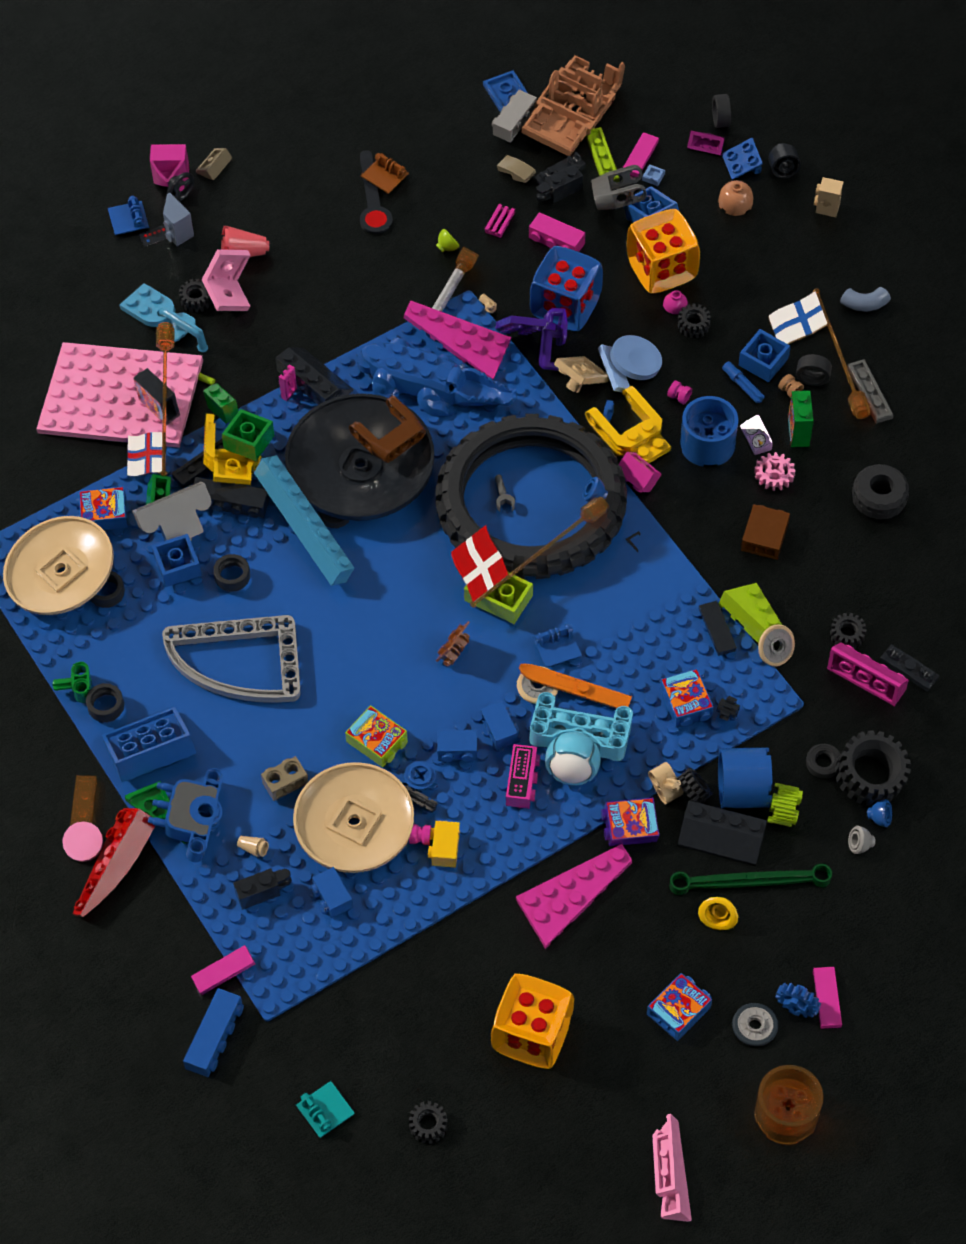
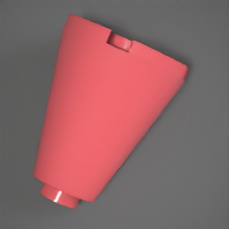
M223 226L222 235L225 236L221 240V250H248L251 255L250 257L265 255L266 251H269V241H266V237L233 227Z

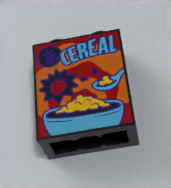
M146 368L133 378L139 400L165 425H168L180 416L175 393L153 372Z

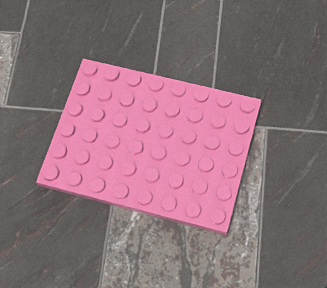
M63 342L36 430L39 434L128 442V435L139 436L150 432L164 433V446L180 448L203 357L201 355ZM146 368L153 372L175 393L180 416L168 425H165L138 398L133 378Z

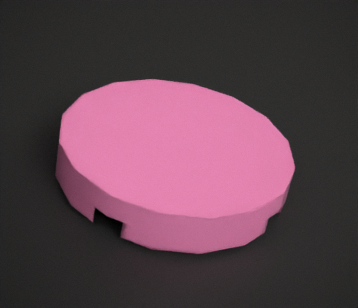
M84 821L75 823L64 833L63 848L73 860L79 862L91 861L99 855L103 847V835L98 827L92 823Z

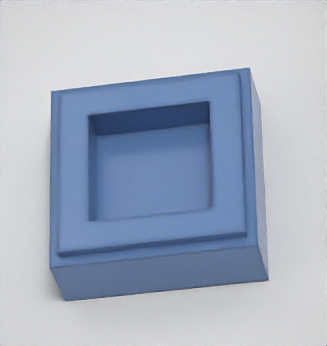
M649 164L642 176V181L658 186L665 175V170Z

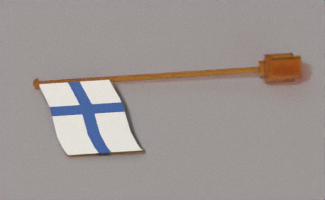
M815 288L812 294L802 300L780 308L769 315L775 337L788 345L828 326L852 389V393L848 397L852 413L858 419L867 417L870 414V405L865 393L856 391L819 295L820 290Z

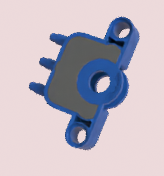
M217 768L207 770L203 783L188 779L178 780L174 785L157 783V788L171 792L169 802L153 800V806L166 809L167 813L165 819L149 817L148 823L163 827L165 834L172 839L188 842L186 856L191 862H200L203 859L209 835L217 829L222 817V807L218 802L223 774ZM205 812L209 814L210 817H202L199 813ZM193 848L199 849L200 852L194 851Z

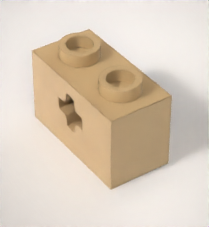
M822 178V182L817 184L815 194H818L814 201V205L817 206L816 213L832 217L837 216L843 181Z

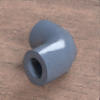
M882 287L868 294L858 293L849 288L842 295L840 303L855 311L868 312L886 305L891 297L888 291Z

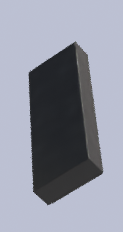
M713 601L699 605L698 609L717 655L721 656L735 652L737 647L718 602Z

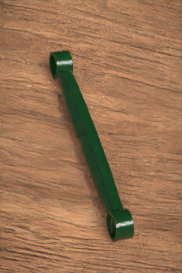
M817 864L812 870L747 872L689 877L684 872H676L671 876L670 890L676 895H684L689 889L756 887L812 882L817 887H826L831 882L832 870L826 864ZM823 871L827 873L828 878L826 880H819L815 877L814 873ZM677 879H682L688 885L684 888H678L674 886L673 882Z

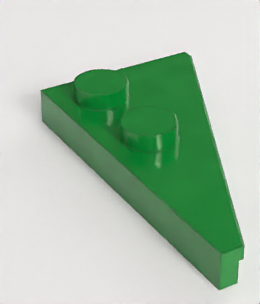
M158 782L125 795V800L133 807L144 811L153 818L165 819L167 810L152 805L154 799L170 801L166 792L157 788Z

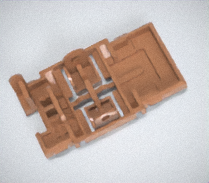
M575 55L569 60L565 68L561 67L559 71L555 70L552 73L549 85L536 101L535 109L522 127L521 133L567 156H571L578 147L579 142H582L586 134L590 135L591 130L595 128L612 104V101H614L615 92L618 91L622 84L625 70L624 63L621 62L619 68L607 63L602 80L603 74L596 76L594 75V70L588 72L590 62ZM575 105L580 106L576 112L572 111Z

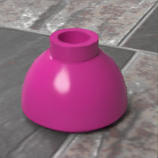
M678 290L667 294L663 302L664 309L671 314H679L682 308H686L688 305L686 296Z

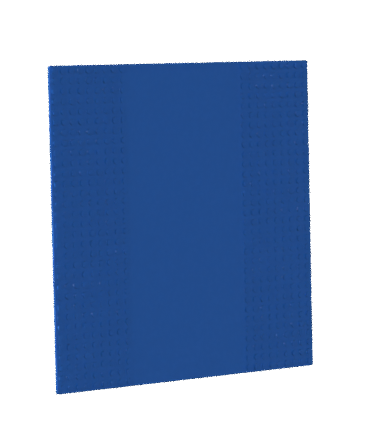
M470 290L450 299L442 311L500 333V330L495 329L496 321L485 311V307ZM407 321L324 365L353 388L350 394H374L372 388L373 377L371 374L361 372L357 367L359 353L369 344L378 342L389 343L393 338L398 337L406 340L417 349L434 353L437 356L441 354L455 355L445 349L438 340L434 341L430 338L427 332L419 330ZM510 341L494 378V381H497L499 384L502 383L508 388L516 389L517 398L512 405L463 406L452 404L449 407L450 410L447 416H433L427 414L420 407L417 397L403 393L399 395L397 399L413 410L422 419L430 432L434 445L432 475L420 495L406 507L393 514L372 520H350L345 526L340 528L327 527L355 568L345 583L334 586L330 585L269 496V503L264 518H253L242 514L235 515L231 512H218L213 509H206L204 511L196 509L203 527V533L191 537V543L198 558L202 576L165 587L152 550V545L165 541L158 526L155 532L147 533L139 528L132 511L146 505L147 486L152 474L171 477L170 495L183 489L172 478L171 473L204 451V426L182 437L180 448L164 447V473H151L132 477L127 475L126 466L79 490L85 491L124 486L128 528L104 530L113 547L114 559L111 571L116 572L121 577L125 589L124 596L117 605L110 608H101L89 600L80 607L65 613L39 615L19 607L11 599L4 586V564L8 553L16 541L25 532L41 522L56 517L77 516V514H80V510H77L76 499H79V491L0 531V609L128 808H135L125 800V795L158 781L172 785L181 779L203 783L207 770L217 768L222 772L223 780L218 797V802L222 807V817L217 829L209 835L207 848L200 862H191L186 856L188 843L183 844L179 840L168 837L162 827L155 826L148 840L223 957L244 945L248 948L255 965L239 973L236 977L265 1021H270L606 824L605 821H602L601 809H604L606 802L650 798L657 794L648 775V772L657 766L667 762L672 767L676 777H679L688 768L696 771L718 758L720 748H735L803 708L804 703L774 666L767 665L761 659L758 645L741 624L731 618V614L725 608H722L721 611L737 650L721 656L717 655L698 608L699 605L713 601L719 603L720 598L627 483L625 516L618 534L611 540V544L603 553H598L593 561L583 567L578 566L574 568L573 572L561 576L557 573L545 579L525 576L524 580L533 583V596L515 624L464 601V588L466 584L457 571L451 555L455 547L450 542L448 535L443 531L436 508L438 474L441 466L446 462L447 455L471 431H478L480 426L490 421L500 422L501 418L516 415V418L525 417V414H539V417L548 418L549 415L563 418V422L578 424L512 341ZM463 362L468 366V368H475L468 362ZM450 384L449 390L452 391L454 386ZM279 387L240 407L239 410L242 409L273 421L274 437L261 454V459L277 455L286 468L285 451L288 438L299 420L314 407L318 406V404L298 388L289 400L285 401L281 398ZM221 418L214 421L216 423L215 443L222 439V433L230 424V422H223ZM538 446L512 448L490 457L471 475L464 492V502L467 511L480 528L486 525L487 531L491 536L504 542L521 546L548 545L570 537L590 520L598 504V501L587 502L583 499L584 488L592 478L583 465L565 453ZM360 462L357 463L356 466L363 467L365 466V464ZM210 470L200 478L213 480V472ZM254 473L251 474L250 485L239 484L265 489ZM496 475L502 476L506 494L513 496L515 499V509L513 511L512 506L507 503L500 506V512L496 507V500L500 496L494 478ZM639 531L641 533L640 535L638 534L632 539H630V541L637 547V552L626 541V538L630 537L631 535ZM236 554L242 556L248 562L250 580L243 589L229 592L221 589L215 582L214 565L222 556ZM229 566L221 571V576L227 580H235L243 574V569L238 566ZM65 567L60 568L57 573L63 572ZM106 582L97 595H111L117 589L116 584ZM289 615L294 618L296 626L301 695L299 699L292 702H255L230 698L206 690L191 682L174 667L164 647L163 630L166 627ZM469 621L470 623L462 632L470 636L469 643L460 652L454 664L448 667L444 665V660L442 659L436 662V659L439 657L437 652L443 644L447 643V638L452 631L456 630L460 624L464 625ZM267 623L264 624L262 628L264 630H270L273 626L272 624ZM565 624L572 625V633L582 657L547 668L632 696L629 708L633 711L632 726L625 756L620 761L601 757L598 773L590 782L588 781L583 785H568L557 781L553 774L550 775L545 765L547 747H537V754L541 755L540 766L535 768V772H538L537 784H533V790H536L535 801H531L530 809L506 806V793L514 744L495 750L481 720V709L503 701L505 707H509L513 724L516 723L520 731L518 742L515 744L533 746L529 742L530 725L536 704L524 700L518 693L517 680L521 674L519 665L526 663L545 667L532 636L539 632H546L548 629L552 630L555 627L565 626ZM247 625L243 628V630L245 632H251L253 630V626ZM227 627L224 632L231 634L234 632V628ZM208 629L205 631V634L208 636H211L215 633V630ZM188 631L186 637H194L196 632ZM279 636L174 646L179 656L191 668L208 678L242 688L283 690ZM291 638L283 640L285 645H290L293 642ZM286 655L284 660L292 661L295 657L293 655ZM85 662L91 674L92 688L102 683L117 686L123 696L124 710L113 721L99 722L91 717L86 703H80L75 699L72 689L55 691L53 689V680L71 678L73 664ZM698 669L714 707L713 717L706 721L693 722L685 727H675L660 691V680ZM293 671L285 674L287 678H293L296 675ZM533 683V687L537 689L543 687L542 684ZM289 684L290 694H294L293 684ZM560 690L555 696V708L614 718L615 708ZM103 695L95 700L94 707L97 710L106 711L113 708L117 700L112 695ZM728 696H732L737 699L736 703L740 705V710L735 719L731 718L726 721L719 718L721 714L716 710L721 698L726 699ZM371 705L407 731L408 742L402 750L399 749L394 759L390 763H386L383 769L396 776L404 786H409L404 779V772L411 763L424 761L431 764L435 769V783L429 789L425 788L422 791L414 789L413 791L416 790L429 797V800L433 799L438 802L437 808L434 812H430L425 809V806L423 808L412 802L414 824L421 828L425 825H431V828H435V821L460 822L456 868L432 866V860L428 858L429 846H433V840L430 841V845H423L421 841L417 844H409L408 840L402 851L383 866L358 873L337 871L352 898L353 908L331 918L328 912L324 913L320 905V897H315L311 889L313 885L312 877L329 868L320 865L308 856L298 842L294 829L293 814L295 803L305 786L273 801L262 783L261 774L266 769L275 767L285 759L295 756L306 771L308 782L320 772L344 763H367L382 768L346 742L345 732ZM175 707L191 735L196 754L191 755L187 759L173 762L169 766L155 769L151 773L137 776L133 780L122 782L103 741L102 734ZM437 730H477V760L470 762L453 760L451 762L438 761ZM291 771V772H289V774H295V773H296V771ZM416 772V774H417V778H416V779L420 778L421 780L424 781V777H423L424 774H423V775H420L419 773ZM274 780V781H272L271 783H277V782H279V781H278V780ZM165 791L170 800L171 792ZM205 812L199 813L202 817H210V815ZM358 818L349 820L351 825H356L360 822ZM239 837L264 838L269 843L266 855L264 857H256L237 846ZM193 848L194 851L200 852L199 849ZM270 868L273 872L284 868L290 871L292 881L290 885L279 889L280 896L244 910L241 909L233 882Z

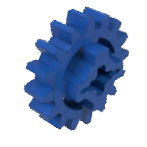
M792 983L780 985L775 996L778 999L777 1002L783 1004V1008L789 1009V1012L797 1016L802 1014L806 1018L807 1016H816L821 1006V1003L818 1002L819 998L814 997V993L808 992V989L804 986H794Z

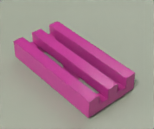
M499 204L485 228V233L501 238L515 214V209L512 208L510 210L509 207H502ZM506 214H508V216L506 217V219H505L504 223L502 224L500 230H499L498 232H496L497 229H498V227L500 226V224H501V222H502L504 216H505Z
M290 364L287 367L288 371L284 370L283 375L279 376L281 398L285 401L289 400L297 390L295 367Z

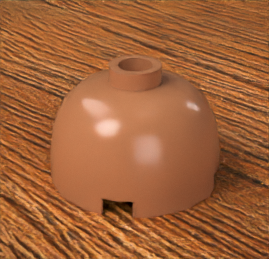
M743 181L728 182L720 191L719 207L726 210V213L729 215H744L747 210H751L753 205L752 189Z

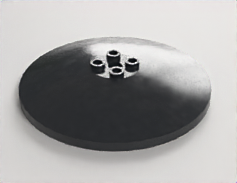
M350 394L330 399L305 414L292 430L285 451L286 469L312 507L323 514L353 521L372 520L388 516L403 509L415 500L424 490L432 475L434 445L430 432L422 419L413 410L408 408L423 425L426 434L415 445L391 462L386 463L372 455L351 434L349 426L354 422L362 423L378 440L402 423L390 413L386 404V399L388 398L374 394ZM362 462L365 466L357 467L356 464Z

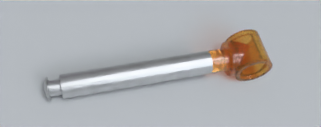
M466 247L462 248L455 261L456 268L433 305V309L441 312L444 310L465 272L472 270L479 254Z

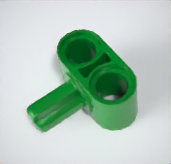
M85 662L73 664L71 678L54 679L53 689L55 691L72 689L75 699L80 703H86L87 694L92 689V679L88 665Z

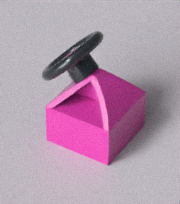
M186 144L151 145L150 164L154 184L167 186V194H172L174 190L176 192L175 198L179 202L184 200L192 191L195 183L194 176L189 173Z

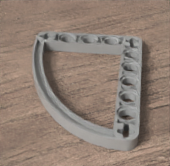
M289 615L166 627L163 630L164 647L174 667L191 682L206 690L230 698L255 702H292L299 699L301 695L296 626L294 618ZM269 623L273 627L270 630H264L262 628L263 625ZM247 625L253 626L251 632H245L243 628ZM227 627L234 628V632L231 634H226L224 630ZM208 629L215 630V633L211 636H208L205 634V631ZM188 631L196 632L195 636L191 638L186 637V633ZM279 636L283 690L242 688L208 678L191 668L179 656L174 646ZM291 638L293 642L290 645H285L283 640ZM286 655H293L295 657L292 661L284 660ZM289 671H293L296 673V675L293 678H287L285 676V674ZM289 684H293L294 694H290Z

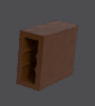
M753 504L742 539L741 551L777 560L788 527L790 513Z

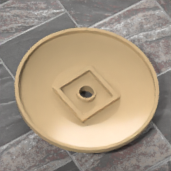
M62 516L41 522L25 532L8 553L3 569V581L6 591L19 607L34 614L56 615L76 609L93 598L106 583L112 570L114 559L111 541L98 524L86 518ZM65 567L63 572L57 573L60 568Z
M344 763L320 772L305 785L295 803L293 823L297 840L310 858L329 869L334 867L339 872L358 873L383 866L402 851L409 840L414 824V808L406 787L392 773L372 764ZM358 818L360 822L356 825H351L349 820Z

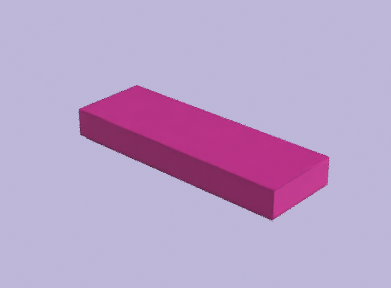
M643 132L624 167L638 165L643 170L658 144L659 138ZM633 170L630 175L637 177L639 171Z
M244 945L191 977L199 993L203 995L255 965V962L248 948Z
M814 968L816 997L819 998L818 1002L821 1003L818 1011L821 1029L841 1028L842 1019L835 968Z

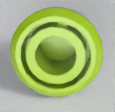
M442 229L436 246L442 252L458 249L459 244L446 229Z

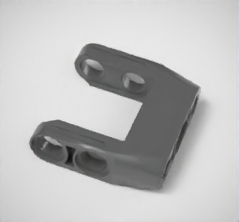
M631 165L607 172L592 179L591 183L597 210L617 209L643 201L647 196L645 187L640 184L612 191V189L637 183L643 176L641 167ZM633 170L639 171L637 177H631L630 173ZM616 175H621L623 177V179L620 182H615L613 180V178ZM637 189H641L643 191V194L641 196H635L634 191ZM620 194L626 195V199L624 201H618L617 196Z

